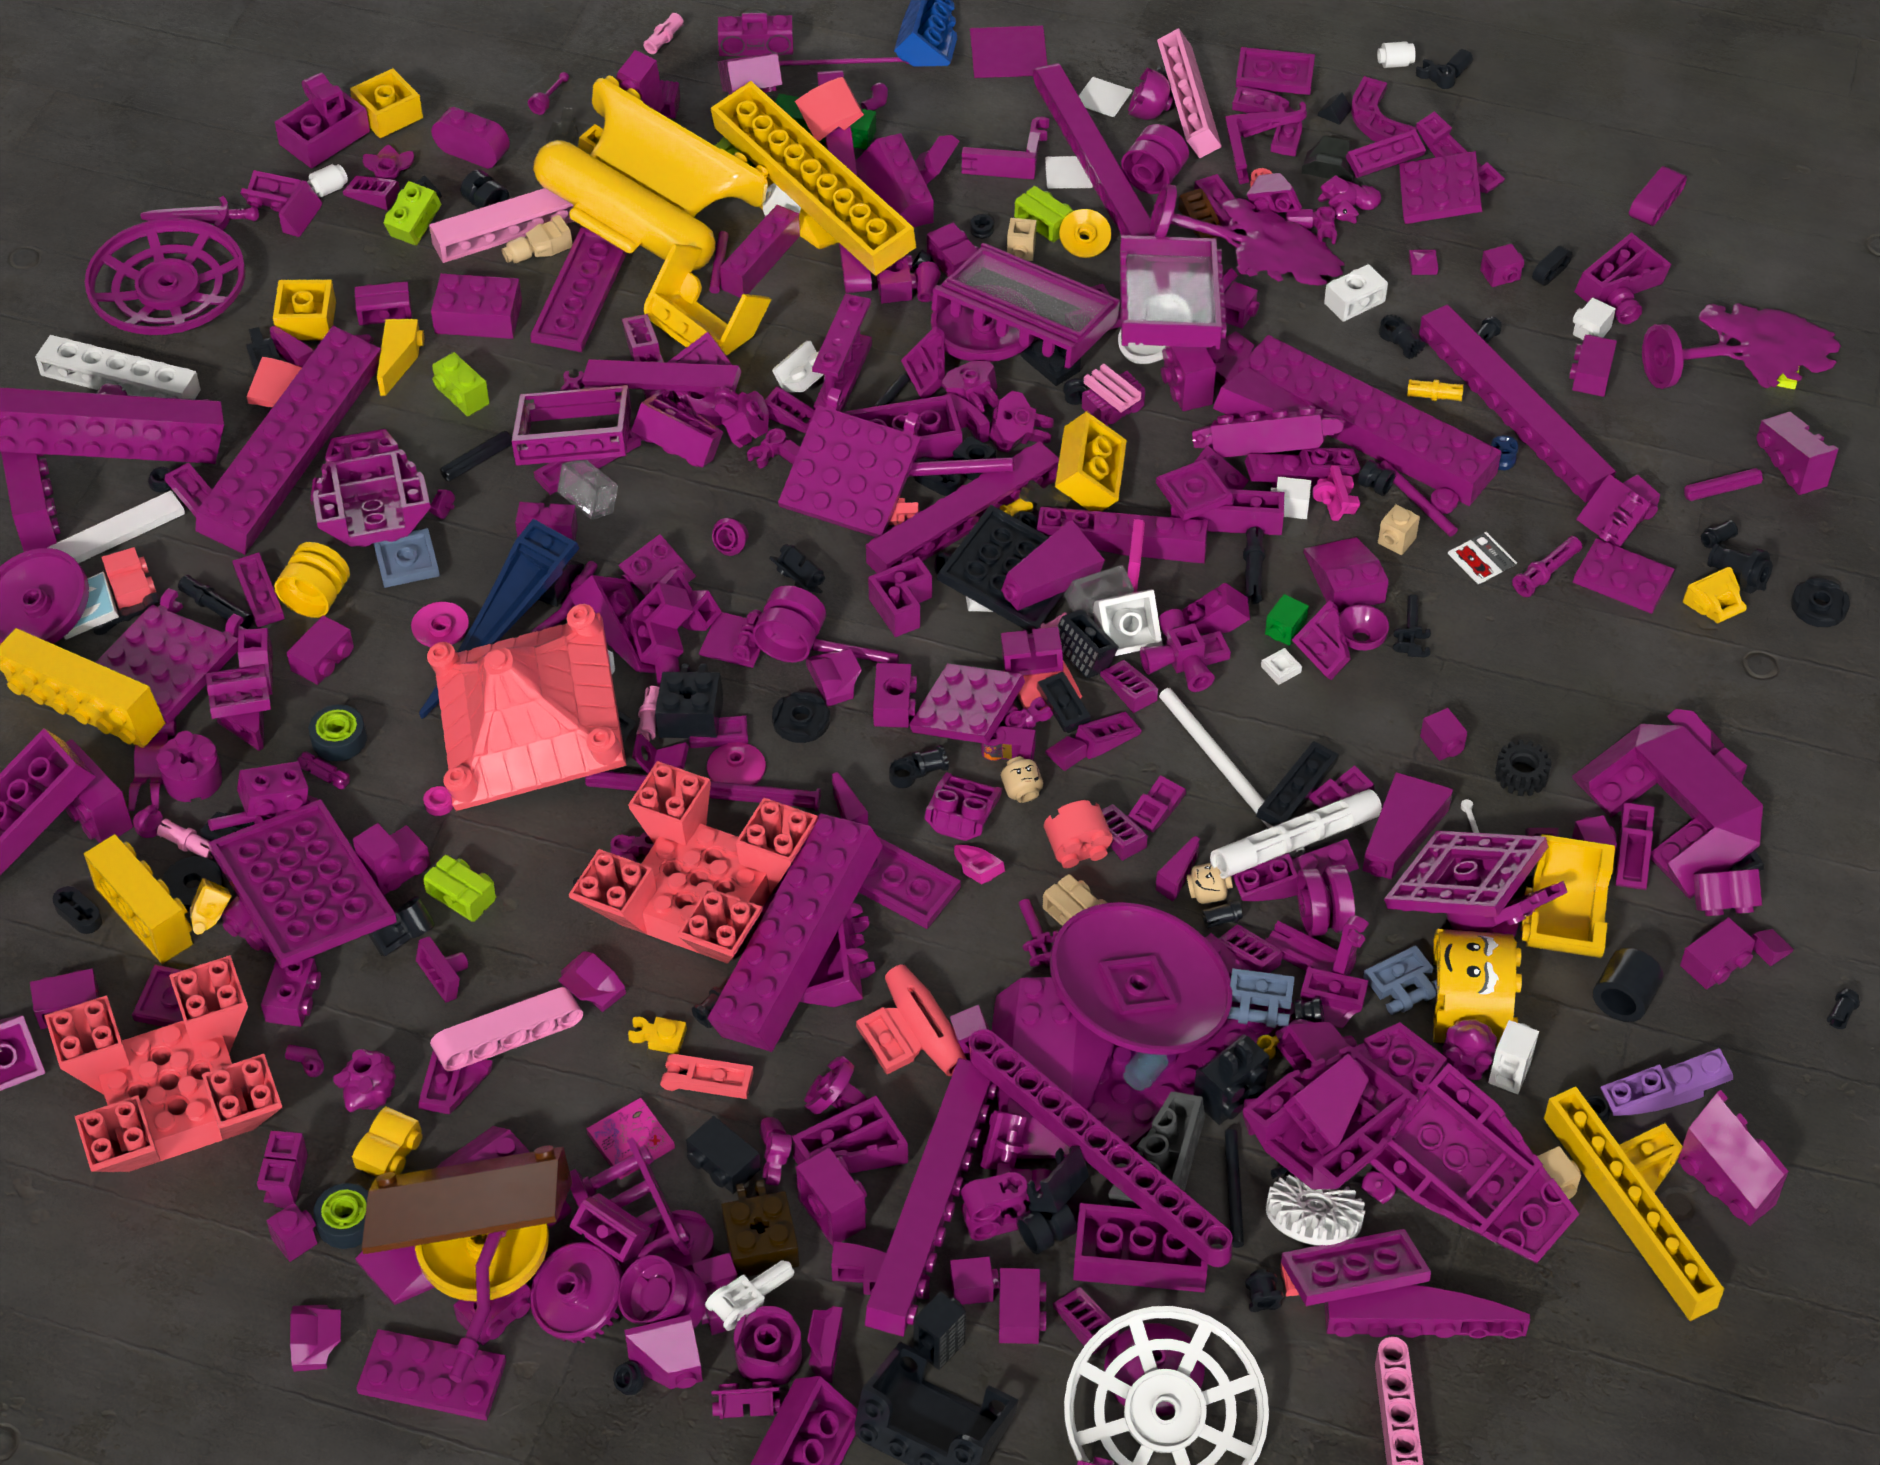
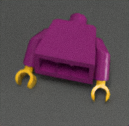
M1296 1019L1289 1023L1288 1026L1275 1032L1276 1035L1274 1037L1262 1035L1257 1040V1045L1261 1049L1268 1047L1263 1050L1269 1055V1059L1275 1056V1046H1277L1294 1070L1298 1069L1300 1072L1310 1068L1311 1063L1321 1058L1327 1060L1338 1055L1339 1050L1349 1045L1352 1047L1357 1046L1354 1037L1350 1035L1342 1037L1332 1023H1315L1303 1019Z

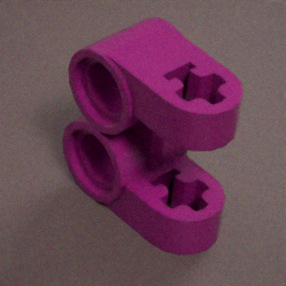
M1008 1172L986 1179H976L961 1189V1195L964 1200L961 1212L971 1239L982 1241L996 1235L1018 1230L1016 1218H1011L1007 1214V1210H1012L1014 1214H1017V1217L1026 1213V1206L1023 1201L1027 1196V1181L1024 1176L1016 1172ZM1013 1185L1015 1189H1018V1192L1012 1193L1010 1189H1007V1186Z

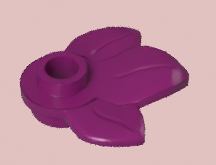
M386 145L377 155H363V165L365 168L373 171L376 178L391 180L395 179L400 174V171L409 168L414 161L413 151L398 154L391 145Z

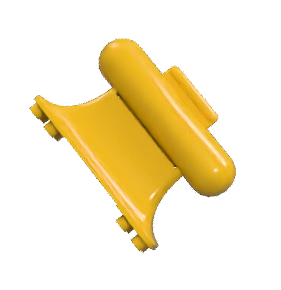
M607 76L605 79L599 78L593 84L592 105L596 112L605 118L602 135L592 152L588 154L569 142L556 140L540 148L534 160L533 170L537 181L544 188L574 205L569 212V216L573 221L626 253H633L640 245L666 260L673 243L700 247L702 252L692 271L700 270L709 263L716 244L713 231L694 217L711 203L727 197L739 198L754 207L761 206L766 200L768 185L766 178L769 176V172L765 167L757 165L754 168L747 164V158L742 153L736 152L732 155L722 148L719 149L645 105L640 100V95L636 90L629 88L627 91L621 89L618 81L613 76Z

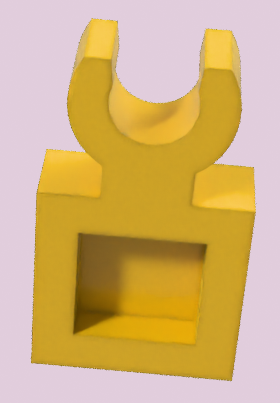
M633 1017V1027L642 1030L638 1032L629 1030L628 1037L629 1041L633 1043L648 1041V1049L679 1055L687 1031L686 1022L656 1017L654 1024H651L643 1017Z

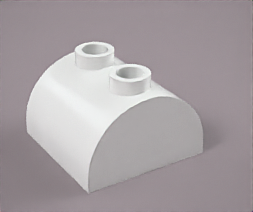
M1153 589L1094 602V622L1119 646L1115 656L1140 651L1141 647L1163 646Z

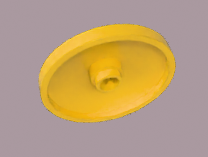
M547 1224L508 1230L506 1236L500 1239L489 1266L490 1300L516 1291L537 1272L548 1248L549 1233ZM488 1234L415 1246L418 1263L427 1280L436 1289L450 1297L465 1301H477L476 1263Z

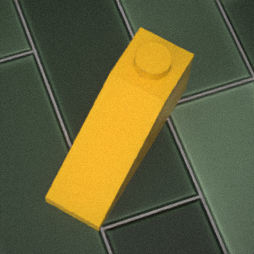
M385 319L377 373L380 396H386L418 358L419 347L424 346V331L419 330L418 319Z

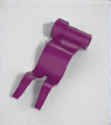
M175 718L169 724L166 723L144 748L135 745L134 779L129 787L128 811H135L139 789L148 779H151L150 793L152 805H155L157 810H159V793L163 781L156 757L161 748L168 742V736L176 735L177 726Z

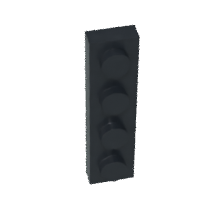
M1313 741L1258 808L1256 817L1272 826L1291 820L1336 764L1339 754Z

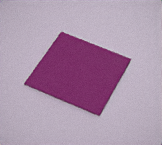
M1043 25L970 28L974 78L1033 76L1034 68L1047 65Z

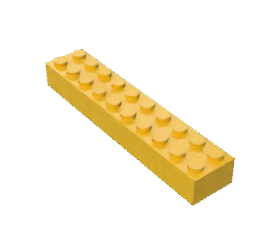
M752 81L711 107L715 129L755 166L761 165L765 167L769 172L768 178L875 276L916 248L914 227Z

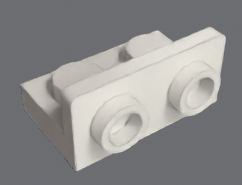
M805 341L773 368L772 371L784 391L804 392L824 375L812 372V366L819 352H816L811 341Z

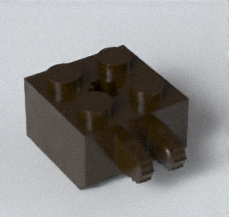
M763 1180L756 1181L755 1190L757 1197L747 1198L746 1188L743 1184L736 1185L738 1200L721 1203L726 1239L737 1278L743 1274L745 1277L762 1274L782 1260L789 1261L792 1268L799 1267L798 1244L786 1191L767 1195Z

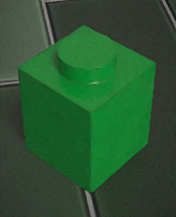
M1283 594L1267 615L1265 635L1290 646L1293 643L1292 639L1307 624L1309 606Z

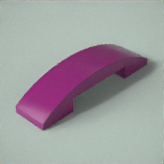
M1435 111L1417 122L1416 127L1422 139L1435 157L1467 153L1449 135L1452 127ZM1477 162L1480 192L1487 194L1504 182L1505 178L1488 162L1484 165Z

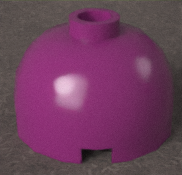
M1147 67L1139 78L1143 82L1141 81L1139 86H1136L1134 89L1128 114L1142 120H1153L1160 116L1163 110H1169L1173 97L1170 96L1171 87L1165 76Z

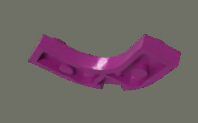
M1364 76L1352 99L1351 113L1356 126L1375 142L1414 129L1418 132L1417 127L1393 121L1380 112L1378 105L1387 90V83Z
M1241 86L1237 87L1232 102V110L1244 113L1279 111L1280 106L1285 107V112L1287 113L1294 112L1289 106V101L1281 96ZM1302 121L1275 127L1276 131L1271 144V152L1296 156L1302 135Z

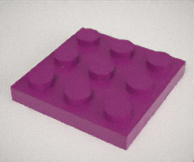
M1476 151L1399 163L1405 224L1482 212Z
M947 663L910 722L909 726L912 733L988 744L1025 683L1023 675L1020 673Z

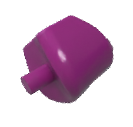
M438 489L430 505L429 512L440 519H445L450 509H454V493L449 490Z
M1371 1171L1367 1173L1362 1181L1361 1188L1363 1191L1381 1202V1204L1388 1202L1395 1194L1394 1184L1379 1172Z

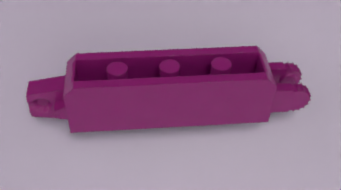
M1315 406L1301 407L1298 412L1289 413L1288 409L1273 410L1270 415H1261V412H1249L1244 414L1242 418H1234L1233 415L1218 416L1212 425L1194 429L1192 431L1194 448H1205L1208 445L1222 458L1319 448L1327 435H1334V433L1337 434L1343 431L1346 420L1341 414L1324 415L1323 409L1316 410Z

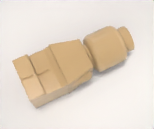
M560 214L552 217V221L544 224L539 223L526 233V238L521 236L508 241L506 247L502 248V254L506 262L517 264L530 259L532 253L535 257H545L570 249L573 245L571 232Z

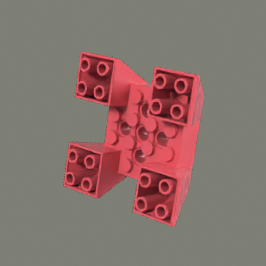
M657 761L628 804L629 809L654 843L653 847L641 864L598 849L570 891L569 898L619 925L728 964L762 912V906L765 905L816 825L818 816L763 798L739 837L706 826L711 786L710 779Z
M231 955L170 974L169 977L183 1021L122 1040L107 995L44 1015L60 1069L102 1093L107 1102V1106L75 1116L91 1172H130L252 1131L283 1108L265 1054L234 1064L231 1062L229 1053L248 1009Z

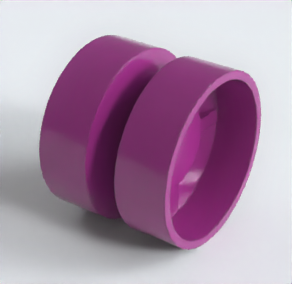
M1152 124L1142 131L1123 156L1121 168L1129 183L1135 188L1148 194H1159L1162 186L1165 183L1171 184L1175 176L1185 165L1189 158V149L1185 140L1175 130L1165 125Z
M795 586L777 587L771 592L764 610L753 629L754 641L763 652L777 660L791 663L803 661L808 657L816 636L826 619L825 607L815 595L805 589Z
M648 1255L632 1263L623 1274L620 1281L618 1305L623 1316L639 1326L691 1315L693 1329H695L706 1311L705 1303L708 1300L707 1288L702 1278L693 1271L660 1256Z

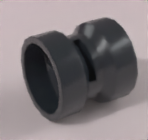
M1369 460L1360 472L1358 484L1365 488H1374L1375 493L1385 496L1394 483L1396 472L1389 468L1383 469L1379 466V463Z

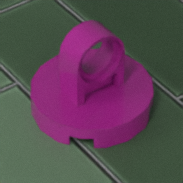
M839 1056L831 1061L827 1066L832 1070L824 1077L820 1074L817 1076L805 1096L804 1101L807 1104L804 1106L814 1114H820L830 1105L843 1112L867 1100L858 1089L849 1083L854 1071L853 1063L844 1056Z

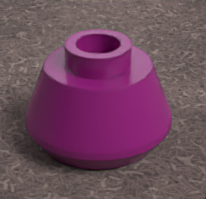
M732 518L720 519L712 530L714 546L720 553L727 556L740 553L749 537L746 526Z

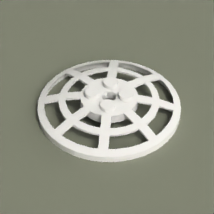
M1152 1306L1131 1311L1114 1319L1101 1328L1086 1343L1074 1362L1067 1381L1064 1399L1065 1426L1069 1443L1077 1461L1090 1462L1082 1445L1101 1440L1108 1454L1118 1465H1147L1153 1451L1172 1453L1176 1465H1191L1185 1448L1199 1436L1215 1444L1216 1447L1206 1459L1197 1465H1214L1226 1450L1245 1458L1241 1465H1254L1261 1453L1267 1434L1269 1420L1268 1394L1263 1375L1255 1358L1243 1341L1228 1327L1214 1318L1192 1309L1175 1306ZM1154 1318H1173L1189 1321L1199 1326L1190 1344L1173 1339H1154L1148 1341L1143 1321ZM1130 1326L1135 1346L1121 1353L1108 1366L1105 1372L1087 1362L1092 1353L1105 1339L1118 1330ZM1211 1332L1221 1337L1236 1352L1249 1375L1231 1382L1229 1381L1220 1365L1202 1350ZM1172 1350L1182 1352L1185 1355L1177 1371L1157 1369L1152 1351ZM1139 1356L1145 1375L1140 1377L1132 1387L1114 1377L1124 1364ZM1197 1360L1211 1371L1219 1386L1205 1391L1200 1390L1199 1386L1189 1377ZM1080 1375L1098 1384L1094 1402L1096 1427L1077 1432L1074 1419V1400ZM1254 1388L1257 1400V1423L1252 1445H1249L1232 1437L1237 1417L1234 1395ZM1107 1390L1126 1399L1124 1418L1109 1423L1105 1422L1104 1415ZM1222 1399L1225 1400L1226 1407L1223 1432L1205 1424L1206 1405ZM1163 1401L1171 1403L1175 1409L1174 1417L1170 1420L1160 1419L1156 1414V1405ZM1129 1431L1134 1439L1141 1444L1133 1463L1117 1449L1111 1436Z

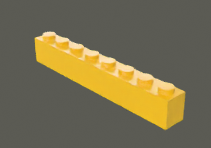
M1575 1086L1549 1098L1544 1120L1688 1320L1692 1321L1717 1309L1724 1287L1578 1088Z

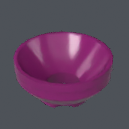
M1354 605L1340 613L1339 616L1348 647L1366 651L1379 647L1386 640L1389 622L1383 612L1377 608L1368 605ZM1364 633L1368 635L1369 639L1361 642L1354 639L1353 635Z

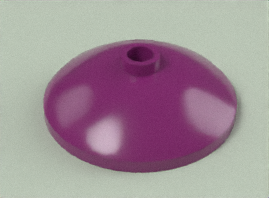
M1161 1323L1144 1324L1148 1341L1154 1339H1173L1190 1344L1192 1340L1187 1334L1173 1326ZM1130 1328L1123 1331L1111 1343L1105 1357L1104 1372L1121 1353L1135 1346ZM1172 1350L1152 1351L1153 1356L1161 1358V1360L1155 1361L1157 1369L1177 1371L1185 1355L1182 1352ZM1139 1356L1124 1364L1114 1377L1132 1387L1140 1377L1145 1375ZM1197 1360L1189 1377L1201 1390L1205 1366ZM1111 1392L1115 1399L1124 1406L1126 1399ZM1163 1401L1156 1405L1157 1416L1175 1413L1173 1405L1169 1402Z

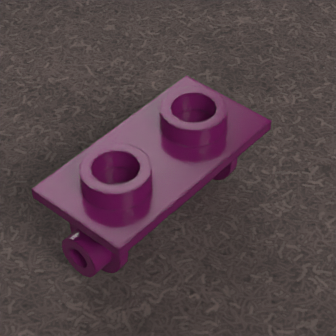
M770 1381L752 1383V1389H739V1384L737 1383L718 1385L719 1391H711L713 1397L719 1396V1402H713L712 1409L713 1416H720V1419L744 1417L743 1404H750V1417L774 1416V1413L780 1409V1399H773V1393H780V1388L773 1387V1383Z

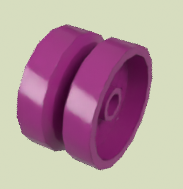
M1342 864L1326 866L1322 875L1316 868L1299 870L1297 874V898L1306 934L1310 937L1325 935L1329 925L1334 932H1342L1350 916H1355L1354 895L1345 866Z

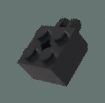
M682 663L681 672H662L655 710L659 738H689L690 736L717 738L723 705V688L720 672H708L707 664H700L698 672H691L689 663Z
M1242 1035L1237 1041L1196 1070L1194 1095L1203 1097L1204 1112L1218 1125L1228 1118L1230 1120L1234 1119L1244 1107L1245 1099L1258 1098L1266 1091L1269 1055L1250 1037Z

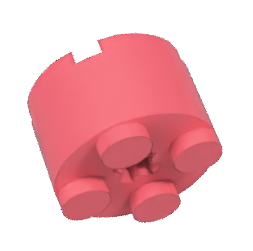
M1088 800L1072 802L1057 809L1059 815L1052 819L1050 815L1045 820L1044 830L1055 857L1062 864L1063 868H1072L1079 861L1091 858L1092 861H1098L1107 856L1108 852L1106 849L1110 846L1113 837L1099 804L1096 803L1093 806Z

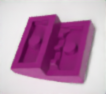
M264 664L205 674L212 719L271 710Z

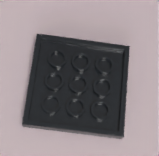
M990 505L939 571L936 579L1032 633V629L1040 628L1041 624L1046 621L1067 592H1062L1018 611L1011 602L1006 600L1001 589L1007 573L1049 537L993 505Z

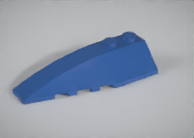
M911 0L894 52L902 61L908 62L912 66H948L951 63L957 41V32L953 30V26L956 24V19L952 16V11L955 9L954 2L952 0Z

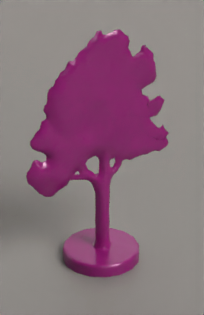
M1165 183L1157 196L1150 219L1148 236L1166 237L1170 224L1224 238L1230 244L1237 247L1238 266L1236 268L1240 274L1255 276L1258 275L1256 272L1267 270L1268 275L1278 282L1284 280L1281 274H1286L1287 272H1292L1296 281L1317 286L1327 284V281L1323 280L1320 275H1329L1331 277L1343 275L1341 266H1345V263L1326 247L1325 242H1320L1317 236L1306 227L1292 221H1285V218L1278 215L1271 208L1254 212L1255 206L1246 199L1228 200L1223 203V208L1232 219L1228 226H1219L1174 213L1177 198V188L1174 185ZM1242 229L1246 232V236L1234 233L1232 230Z
M1739 303L1733 305L1731 314L1725 312L1726 308L1724 306L1708 304L1700 312L1699 320L1711 329L1717 330L1720 341L1716 345L1682 349L1677 332L1667 324H1654L1648 328L1642 345V361L1645 373L1649 381L1656 388L1660 389L1671 388L1677 384L1682 374L1684 360L1714 356H1729L1736 360H1743L1745 367L1751 371L1761 386L1764 388L1776 387L1780 383L1777 379L1781 374H1784L1789 379L1800 381L1802 376L1796 371L1799 370L1801 365L1813 373L1832 369L1837 362L1828 359L1826 355L1838 352L1841 347L1840 343L1833 337L1835 336L1834 332L1807 322L1805 318H1799L1795 314L1779 309L1765 308L1758 311L1756 308ZM1735 338L1741 344L1729 346L1727 342L1729 339Z

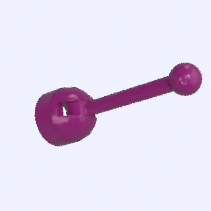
M560 73L559 79L546 93L538 92L529 98L528 107L533 113L542 115L549 108V96L562 82L568 81V73Z

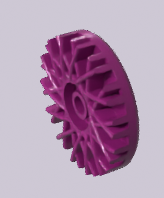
M589 1242L570 1243L555 1250L543 1261L531 1285L530 1305L536 1322L544 1331L564 1342L568 1340L572 1343H577V1341L585 1343L584 1338L590 1337L595 1339L596 1332L603 1335L604 1331L601 1328L605 1324L612 1326L613 1321L611 1318H619L615 1310L618 1306L620 1281L624 1274L619 1269L622 1265L615 1257L596 1244Z

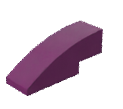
M1624 803L1621 810L1615 886L1641 890L1647 889L1655 807Z
M834 1241L831 1263L832 1281L863 1283L864 1295H871L886 1253L857 1244ZM925 1275L924 1279H928V1284L923 1299H929L930 1277Z

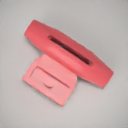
M895 966L887 972L885 980L897 1008L882 1007L857 1020V1029L886 1075L913 1062L923 1049L947 1076H952L958 1058L967 1060L957 1040L953 1026L931 992L907 966Z

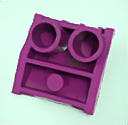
M946 772L938 783L933 797L926 808L925 820L937 833L959 840L967 841L980 836L990 813L999 801L1002 788H994L952 776L951 773Z

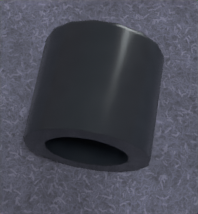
M1634 948L1619 949L1614 952L1593 989V999L1605 1014L1623 1022L1638 1021L1646 1013L1663 981V970L1652 956Z

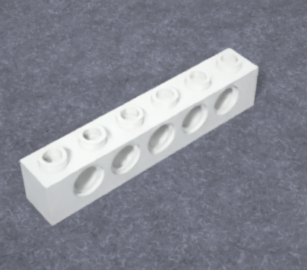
M50 335L35 356L41 376L99 390L103 384L110 383L123 387L122 390H126L127 396L195 400L201 391L196 371L145 359L140 356L121 353L116 350L97 347L92 344L73 341L68 338Z

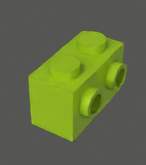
M408 181L404 189L399 192L397 201L392 209L386 213L383 223L391 237L417 246L442 204L434 190Z
M455 352L432 364L434 373L432 380L434 385L467 417L489 404L486 381Z

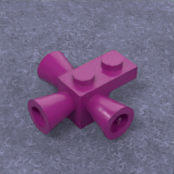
M1171 609L1162 613L1158 617L1159 626L1167 637V646L1140 648V658L1144 671L1149 675L1172 664L1176 673H1185L1187 686L1190 691L1199 692L1207 689L1214 682L1215 676L1206 665L1230 659L1231 651L1222 633L1218 631L1201 636L1195 623L1185 624L1184 615L1181 610Z

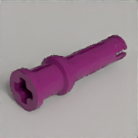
M1570 536L1544 559L1532 562L1528 566L1527 571L1523 574H1517L1512 580L1513 587L1517 593L1523 597H1530L1534 594L1535 588L1539 585H1545L1555 570L1581 551V541L1575 536Z

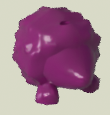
M1476 1019L1456 1021L1455 1025L1448 1028L1443 1055L1447 1058V1063L1451 1064L1465 1077L1471 1080H1479L1482 1078L1484 1071L1493 1064L1497 1037L1492 1033L1491 1027Z
M363 1048L354 1051L352 1054L353 1059L347 1062V1066L333 1077L334 1084L339 1088H343V1099L347 1111L354 1112L360 1108L362 1110H375L378 1107L384 1106L395 1086V1065L390 1061L389 1056L382 1054L380 1051H370Z

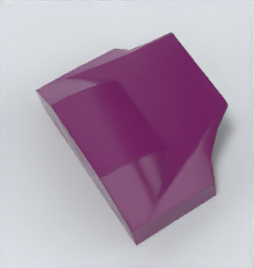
M953 135L939 136L930 150L921 153L916 159L915 163L926 185L940 173L960 142Z
M851 648L840 652H828L806 658V666L827 707L854 698V684L862 669Z
M1675 709L1667 716L1674 725L1684 726L1713 756L1724 748L1725 745L1708 725L1702 722L1694 711Z
M583 951L561 970V977L558 979L579 1000L591 1001L602 1012L626 994L625 986L616 973L591 952Z
M1307 967L1300 997L1305 1002L1311 1001L1314 997H1321L1324 1022H1330L1334 1027L1344 1028L1354 1014L1362 1011L1369 980Z
M327 1305L293 1306L290 1315V1351L293 1371L327 1369L328 1355L341 1342V1309H332Z
M835 1306L827 1310H813L807 1339L811 1348L809 1359L811 1369L816 1376H821L830 1383L833 1381L843 1329V1307Z

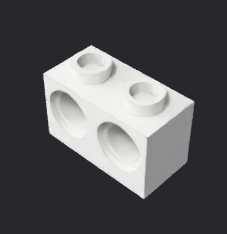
M1508 1021L1496 1048L1489 1084L1519 1094L1531 1066L1539 1031L1523 1023Z

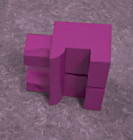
M270 1131L264 1154L265 1158H263L257 1181L258 1189L266 1191L263 1202L273 1203L275 1207L286 1208L293 1202L296 1204L308 1156L303 1133Z

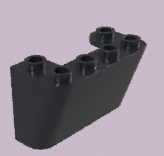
M899 1342L862 1388L855 1420V1432L858 1438L863 1443L907 1465H986L1012 1421L1019 1400L989 1385L986 1388L981 1408L925 1381L924 1377L929 1355ZM908 1356L914 1359L918 1369L908 1367L904 1363L903 1357ZM992 1400H998L1006 1407L1002 1412H999L993 1407Z

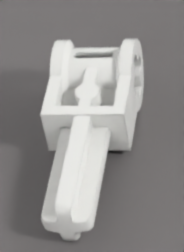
M782 1260L751 1281L743 1274L727 1286L717 1289L708 1298L705 1307L709 1311L713 1310L723 1320V1327L727 1331L735 1329L738 1321L745 1314L747 1317L749 1314L756 1312V1308L763 1306L766 1294L794 1276L792 1265L789 1261Z

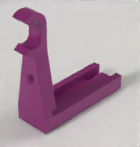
M1303 101L1299 104L1300 110L1289 113L1285 112V107L1280 106L1279 111L1225 116L1239 185L1249 183L1247 164L1240 137L1246 138L1281 125L1304 120L1307 117V109Z
M1036 117L1032 120L1026 152L963 147L961 174L1034 179L1039 142L1047 140V131L1038 130V128H1048L1049 118Z
M1350 916L1343 927L1338 951L1280 921H1277L1274 931L1265 941L1274 945L1283 953V960L1307 971V967L1349 976L1355 967L1357 947H1361L1366 939L1363 934L1359 933L1364 932L1369 923L1359 916Z

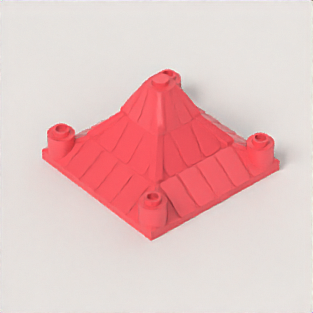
M579 604L574 606L567 614L568 623L543 629L539 632L535 631L516 638L502 640L494 644L458 653L447 642H439L429 649L427 660L436 673L447 752L448 771L444 776L443 782L451 795L452 805L456 811L627 766L603 619L600 613H595L590 605Z

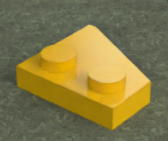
M1666 1123L1619 1145L1654 1193L1678 1160L1683 1147Z

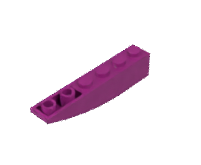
M1040 507L1037 531L1052 536L1067 522L1073 520L1096 550L1129 556L1134 519H1139L1145 522L1141 557L1205 564L1208 520L1187 519L1183 521L1181 518Z
M1409 1285L1324 1303L1326 1334H1336L1340 1337H1349L1354 1334H1368L1372 1337L1403 1335L1408 1338L1420 1335H1436L1440 1338H1449L1454 1335H1469L1472 1338L1503 1336L1513 1339L1526 1336L1530 1323V1314L1503 1304L1460 1292L1417 1285Z

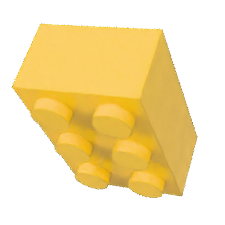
M1086 411L1064 426L1055 487L1088 511L1102 512L1119 499L1127 440Z

